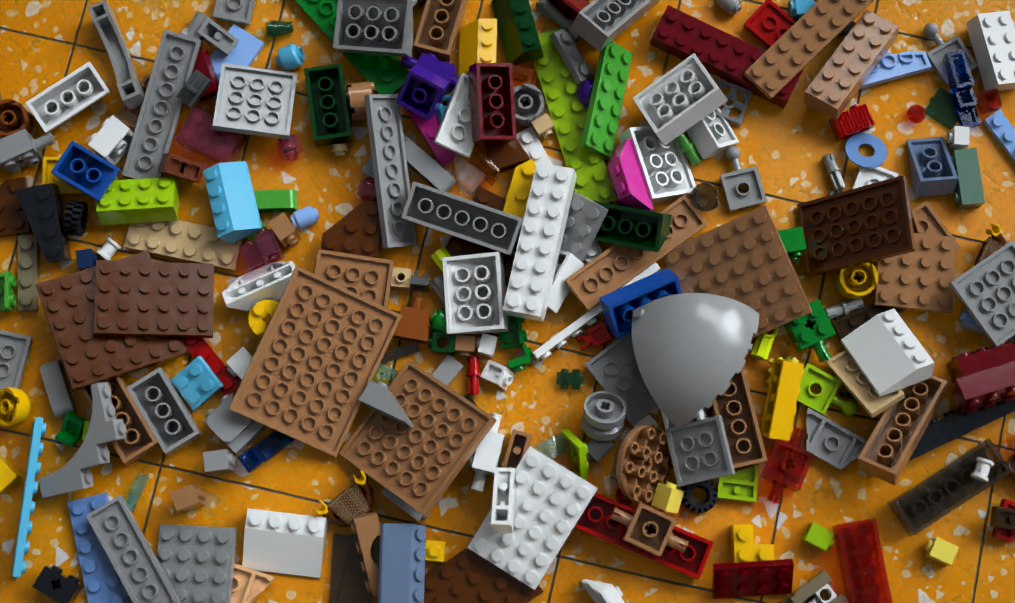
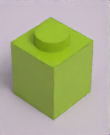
M812 522L809 524L802 541L823 552L827 551V548L831 549L835 541L833 536L835 533Z

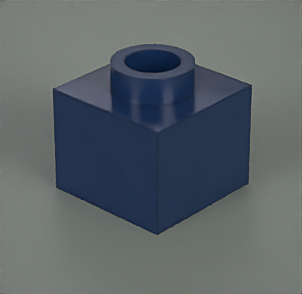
M91 248L76 251L77 264L80 271L96 266V260H100L98 253Z

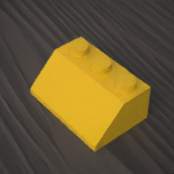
M478 18L460 29L459 76L462 72L469 75V66L475 63H496L497 19Z

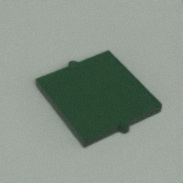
M940 87L934 97L930 98V103L923 113L951 130L956 122L962 118L961 115L968 104Z

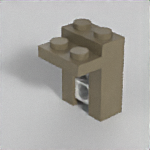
M822 570L779 603H803L812 595H814V598L808 601V603L849 602L842 593L839 594L830 583L832 579L825 570ZM823 589L829 594L828 599L825 601L820 598V592Z

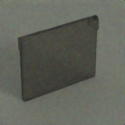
M333 534L329 603H378V596L373 597L372 592H367L365 580H368L367 572H362L360 561L364 560L362 553L358 554L355 542L359 541L358 536ZM377 536L371 545V557L378 565L380 559V536Z

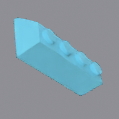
M247 162L217 163L203 170L218 238L232 244L262 230Z

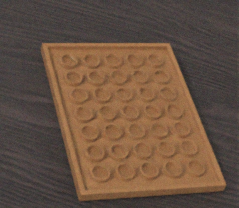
M296 266L229 409L337 457L361 405L359 398L369 381H372L402 315Z

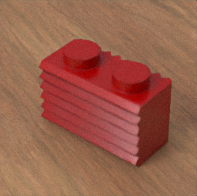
M859 103L851 106L848 111L842 112L837 120L832 118L829 120L830 127L837 141L869 130L875 125L867 105L863 104L860 106Z

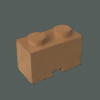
M284 212L267 222L285 249L288 247L293 248L299 243L301 238Z
M190 484L170 492L178 512L187 513L206 505V493L203 488L201 489L197 485Z

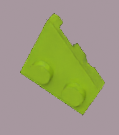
M569 429L561 431L562 437H565L569 442L570 447L566 448L572 472L584 480L588 479L589 464L587 462L588 448L586 444L579 440Z
M756 464L739 470L735 474L718 478L717 497L720 499L755 503L757 500L760 465Z

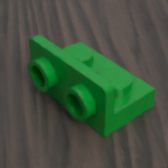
M508 315L509 331L499 332L501 350L520 348L527 341L526 330H522L521 323H525L524 318Z

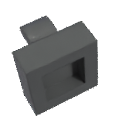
M418 270L414 271V277L410 278L411 290L430 292L428 271H425L424 277H418Z

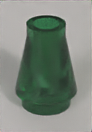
M270 20V22H265L267 37H272V39L293 33L292 21Z

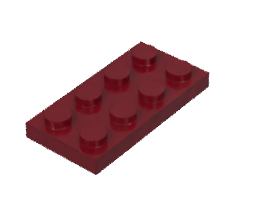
M793 559L713 564V599L792 594Z

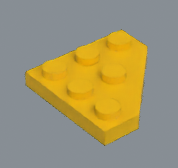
M533 159L515 167L503 212L524 219L536 168Z

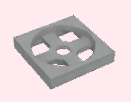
M718 79L716 84L720 90L730 88L729 94L725 95V97L731 99L733 104L730 106L726 102L722 104L723 109L721 113L714 111L716 117L721 116L727 122L740 127L753 91ZM737 91L743 95L745 103L737 101L735 97ZM735 108L742 111L737 117L732 118L728 116L730 109Z

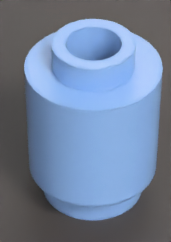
M311 205L294 211V214L290 215L295 229H303L318 223L316 219L320 218L316 207L312 208Z

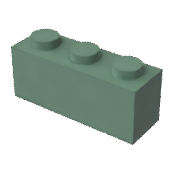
M977 148L953 150L950 157L958 176L953 201L957 204V209L981 207L985 203Z

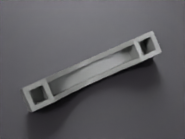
M102 0L89 6L88 9L111 60L121 98L131 110L142 105L145 94L113 9L106 0Z

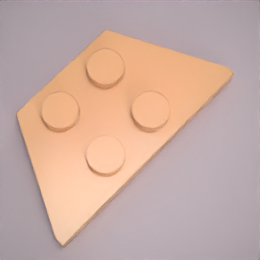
M234 563L231 603H252L275 580V577Z

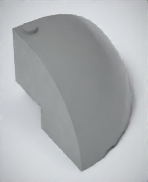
M683 293L656 299L633 310L632 343L639 371L654 401L677 427L698 417L697 413L704 407H711L718 394L722 396L730 387L729 381L734 374H739L746 362L744 357L753 347L751 340L753 335L757 334L759 313L749 306L719 295Z

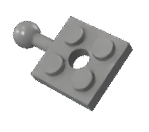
M928 23L924 27V34L932 38L937 47L926 53L945 86L978 67L958 35L944 43L938 34V25ZM947 57L955 58L956 64H949Z
M735 146L729 147L725 155L732 162L734 172L719 176L729 212L765 204L767 200L757 166L741 170L738 160L741 155L739 148ZM746 185L748 192L745 194L740 193L738 186Z

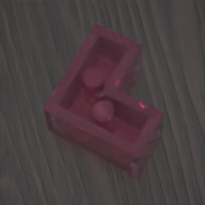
M265 228L258 231L257 235L254 236V242L252 240L242 244L243 247L239 248L250 272L285 258L272 229L268 230Z

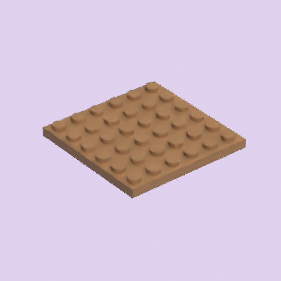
M766 205L677 245L675 249L663 257L667 268L678 276L682 294L706 293L719 295L739 301L759 313L757 334L753 335L752 339L813 313Z
M408 360L387 389L395 396L414 424L413 429L371 410L339 454L426 517L497 420Z

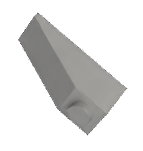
M370 380L359 401L367 408L413 429L414 424L395 396L387 389L388 385L381 381L376 383Z

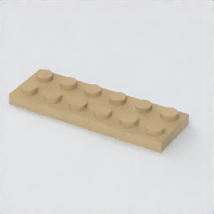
M181 220L131 223L124 247L140 252L148 251L150 254L193 263L213 264L217 268L236 271L244 238L230 244L218 238L216 228Z

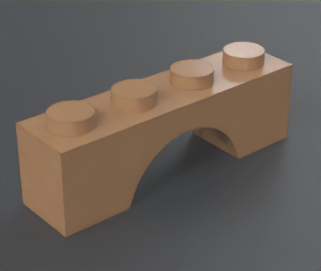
M373 511L353 517L354 522L350 524L353 535L357 534L359 541L355 542L358 554L362 553L364 561H360L362 572H367L368 580H365L367 592H372L374 597L378 596L379 565L371 557V545L380 534L381 527L377 512Z

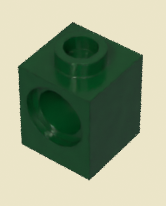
M433 332V337H429L428 348L431 349L432 354L455 356L456 334ZM441 339L448 342L444 348L437 346V342Z

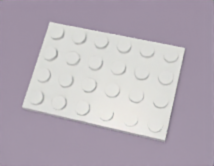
M529 446L515 469L513 533H493L491 527V508L467 548L535 590L598 488Z

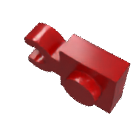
M604 322L586 330L588 336L576 338L577 342L585 341V345L580 348L581 351H586L591 344H593L594 348H597L612 340Z

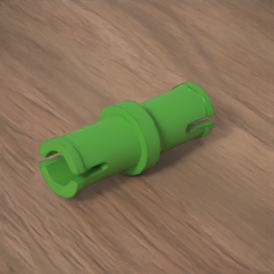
M684 132L675 138L681 148V153L686 155L692 166L703 160L693 147L694 143L689 141Z

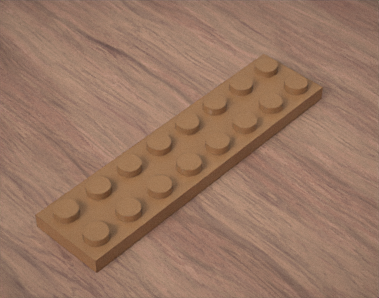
M819 0L744 72V75L772 100L874 0Z
M685 195L660 212L671 214L672 218L669 234L659 252L614 244L565 279V284L587 312L600 303V297L620 289L655 262L665 257L677 245L684 243L708 225Z

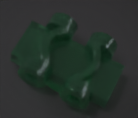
M561 369V373L557 372L556 384L560 385V389H568V385H572V389L579 390L580 385H584V374L580 373V370L574 369L572 373H568V369Z

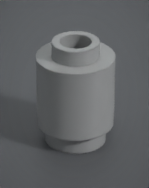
M714 0L717 3L716 6L730 16L738 14L742 8V0Z

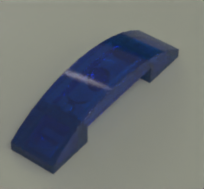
M274 430L254 447L251 446L238 456L237 459L248 473H251L281 452L295 438Z

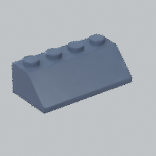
M381 523L378 603H424L426 526L404 523Z

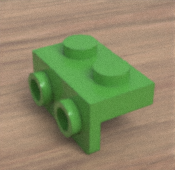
M10 271L0 273V312H14V306H16L14 287H16L17 281L14 274Z

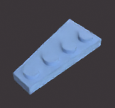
M910 51L900 52V54H890V52H887L860 89L929 71L931 64L926 52Z

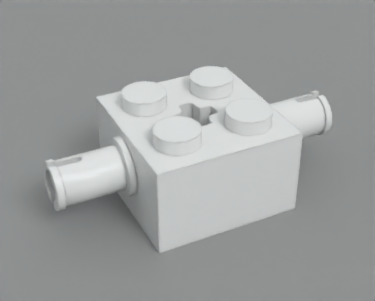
M490 413V415L497 420L469 460V465L472 466V471L475 472L471 489L483 492L486 476H494L495 467H498L505 439L504 434L498 433L502 415Z

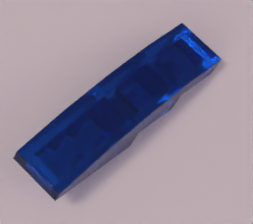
M964 50L946 53L947 75L959 125L970 128L977 127L981 122L975 107L978 103L972 88L975 83Z

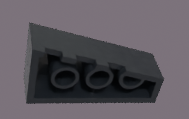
M49 183L14 190L46 261L56 263L72 260L68 235L64 233L63 229L64 214L59 186Z

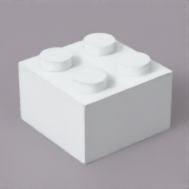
M112 115L110 119L108 118L103 122L100 131L91 136L88 145L98 156L116 166L129 151L134 133Z

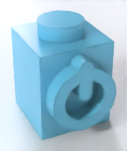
M789 0V15L795 21H798L817 2L814 0Z

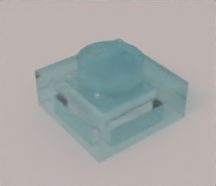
M379 364L377 372L380 373L379 377L387 381L396 378L398 375L397 370L384 364Z

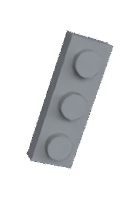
M566 28L552 33L549 37L576 84H580L586 79L593 77Z

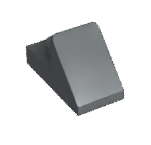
M207 18L197 31L209 46L216 47L227 56L239 42L237 38L210 18Z

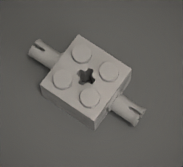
M22 129L0 139V168L4 169L8 174H16L22 168L37 165L40 160H43L40 149L55 144L52 134L49 132L35 139L26 129Z

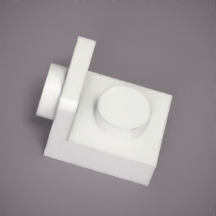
M488 360L480 377L507 390L513 381L514 373L507 367Z

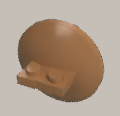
M641 424L633 428L624 440L620 439L610 477L617 479L619 487L627 499L637 503H648L653 500L657 484L669 482L673 463L666 433L655 425Z

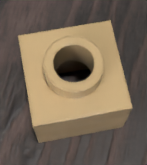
M547 113L531 122V127L538 139H546L553 134L555 125Z
M393 267L391 288L411 291L410 278L413 274L412 269ZM404 275L405 278L404 280H399L398 276Z

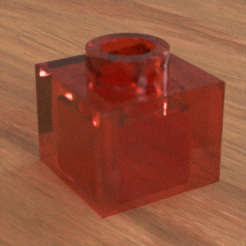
M997 88L979 92L975 96L980 114L998 111L1002 107Z

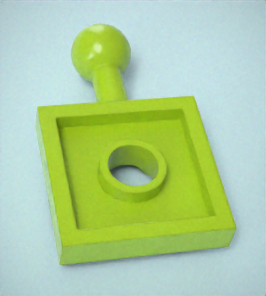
M807 363L803 369L804 373L800 382V394L797 402L823 416L830 403L842 408L843 413L847 416L855 415L858 407L854 401L849 400L845 402L835 396L841 381ZM812 384H817L820 387L819 394L815 395L811 392L810 387Z

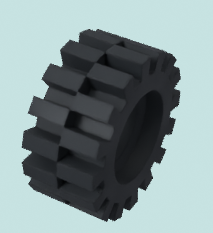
M69 200L64 211L65 217H63L64 233L83 236L88 221V205L86 202Z
M710 480L686 485L682 488L684 491L682 504L684 503L685 508L689 509L692 513L700 514L709 511L714 507L718 498L715 485ZM702 488L706 492L707 497L703 503H696L692 499V491L694 489Z

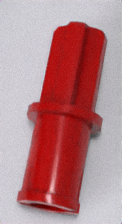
M469 356L467 357L468 374H466V377H468V395H478L479 377L481 376L479 374L480 357Z

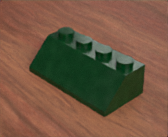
M492 0L491 4L495 19H497V27L506 62L512 63V66L544 58L529 0Z
M594 201L608 209L594 240L653 252L660 251L669 234L671 214Z

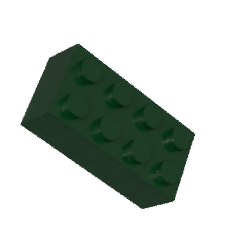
M342 64L305 68L304 74L313 139L316 147L353 142Z

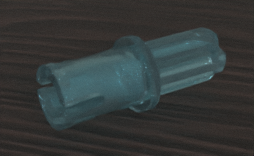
M141 473L137 475L131 490L128 489L129 494L125 500L132 513L140 497H143L141 494L149 479L148 476Z

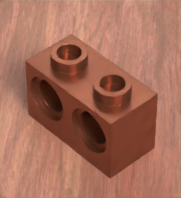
M163 153L158 172L193 183H200L204 164L169 153Z

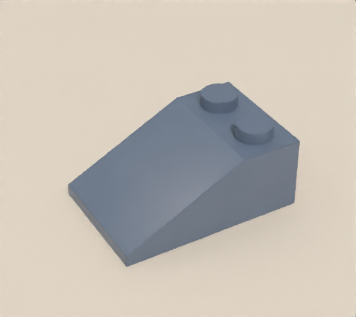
M944 138L906 140L911 181L916 197L954 194L958 176Z

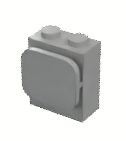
M231 393L230 395H225L219 401L220 405L216 409L212 408L209 410L203 421L237 455H240L266 427L255 420L230 410L229 406L234 398V395Z

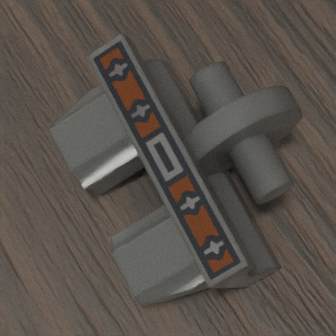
M196 69L189 80L183 83L184 86L176 97L193 109L203 93L211 85L212 80Z

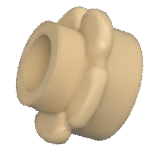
M332 144L331 152H334L335 156L346 155V152L349 151L347 144Z

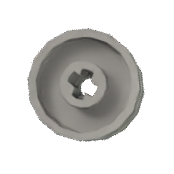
M598 391L590 394L584 401L581 421L583 432L590 438L598 441H610L619 437L623 431L626 415L624 400L619 395L608 391Z

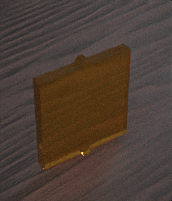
M475 148L469 157L468 165L493 186L499 178L500 169Z

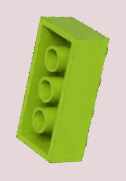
M176 177L114 180L100 201L97 200L96 212L101 225L178 221L180 190Z

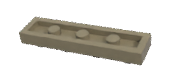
M35 235L18 236V311H39V295L35 284L39 283V244Z

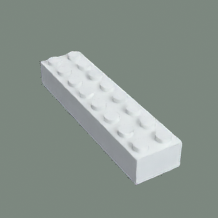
M536 163L502 309L506 315L544 322L577 178L574 168Z

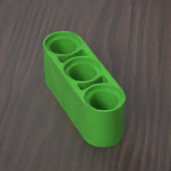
M254 190L259 213L297 211L296 190Z

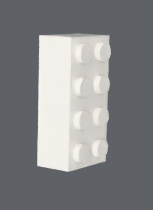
M1010 12L977 14L966 22V27L985 92L1015 89V29Z

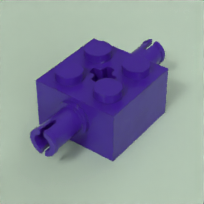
M422 53L419 60L412 57H402L399 64L401 66L412 69L418 64L448 80L450 84L445 95L451 94L458 81L457 71L450 62L439 61L436 56L430 53L427 55Z

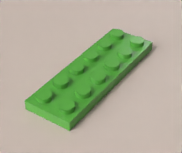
M613 41L604 47L599 54L581 141L582 146L604 158L612 157L633 53Z

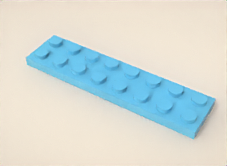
M35 417L33 420L11 572L12 577H21V573L25 574L27 561H23L24 553L27 554L29 551L30 541H26V537L32 530V521H29V516L34 514L35 502L32 501V495L37 493L38 482L34 481L35 475L40 473L41 462H37L38 455L41 456L44 445V443L40 442L41 436L45 435L46 423H43V418Z

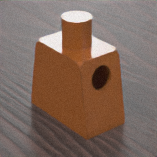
M413 297L411 307L402 306L399 313L402 317L393 334V338L428 344L430 313L428 310L422 309L424 299Z

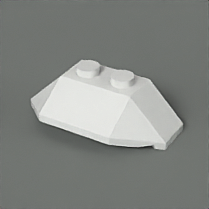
M293 261L271 262L236 278L222 292L226 306L228 308L249 311L255 303L261 300H280L295 269Z
M588 579L580 581L594 603H625L621 598L624 595L618 586L614 587L609 583Z

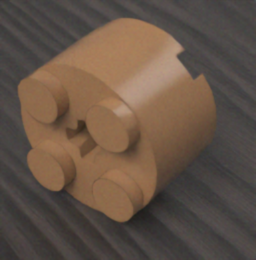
M367 81L347 84V92H349L347 98L351 121L367 120L364 96L375 93L374 82Z

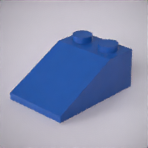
M72 140L51 173L69 186L100 201L121 169Z

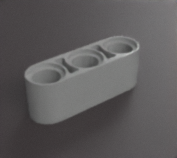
M57 359L40 365L42 379L56 418L64 416L68 412H75V402L61 361Z

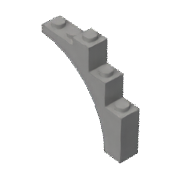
M108 382L91 384L92 416L86 437L79 450L66 465L48 476L39 478L42 498L94 487L90 467L110 463V452L106 443L127 438L123 419H115V408L112 405L111 389L108 386Z

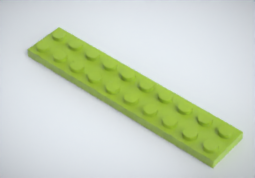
M558 28L538 34L544 58L533 60V64L550 118L555 125L554 131L565 165L568 168H574L577 174L574 192H578L592 201L615 203L616 198L603 156L581 145L588 109L577 97L576 88L580 84H576L549 37L552 33L561 29Z

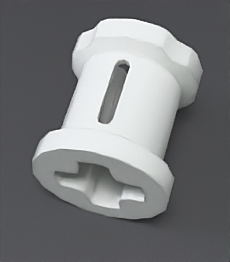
M108 237L105 245L96 252L106 260H111L117 250H121L122 247Z
M977 457L974 473H971L970 476L976 480L988 482L989 479L987 477L990 468L994 466V462Z

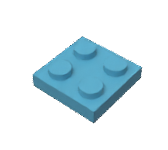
M202 356L196 357L171 380L193 411L198 410L224 386Z

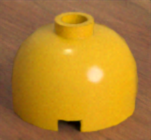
M4 387L3 390H0V425L14 426L24 422L31 410V402L28 395L21 389Z

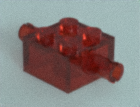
M794 427L789 443L779 439L773 441L767 457L768 461L765 462L760 478L768 480L773 484L767 501H773L774 504L779 505L784 489L787 488L795 492L801 490L814 456L813 453L800 448L806 431ZM789 462L788 466L791 468L786 470L783 463Z

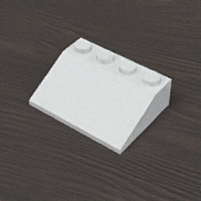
M695 53L633 97L653 131L664 145L670 143L728 101Z
M650 125L629 128L618 136L620 143L631 138L652 205L698 192L686 155L681 153V148L675 139L664 145Z
M500 252L443 257L447 334L508 332V315L502 310L506 296L504 256Z
M894 308L875 315L841 339L842 345L879 397L932 378L934 361Z
M248 508L244 532L242 566L257 571L321 578L328 527L327 518Z

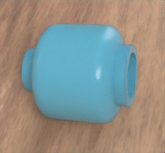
M296 44L281 47L276 57L278 66L283 67L286 71L301 67L303 60H305L302 48Z

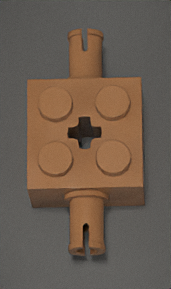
M641 502L632 515L615 507L613 511L615 514H612L610 519L625 525L627 528L622 541L656 557H661L667 545L682 553L686 550L685 547L689 541L673 535L672 532L677 519ZM650 525L653 526L652 530L654 533L647 535V531L644 528Z

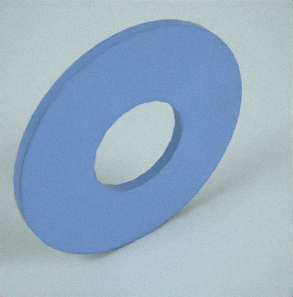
M859 133L851 136L846 142L845 153L848 159L859 167L876 168L882 165L887 158L885 144L874 135ZM864 144L869 145L873 148L874 154L870 157H865L859 153L858 147Z

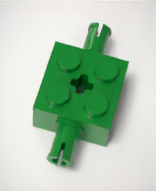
M818 299L809 303L813 313L787 323L784 327L797 353L811 347L814 349L819 362L822 363L831 359L824 342L832 338L836 332ZM810 324L812 327L806 328L805 325Z

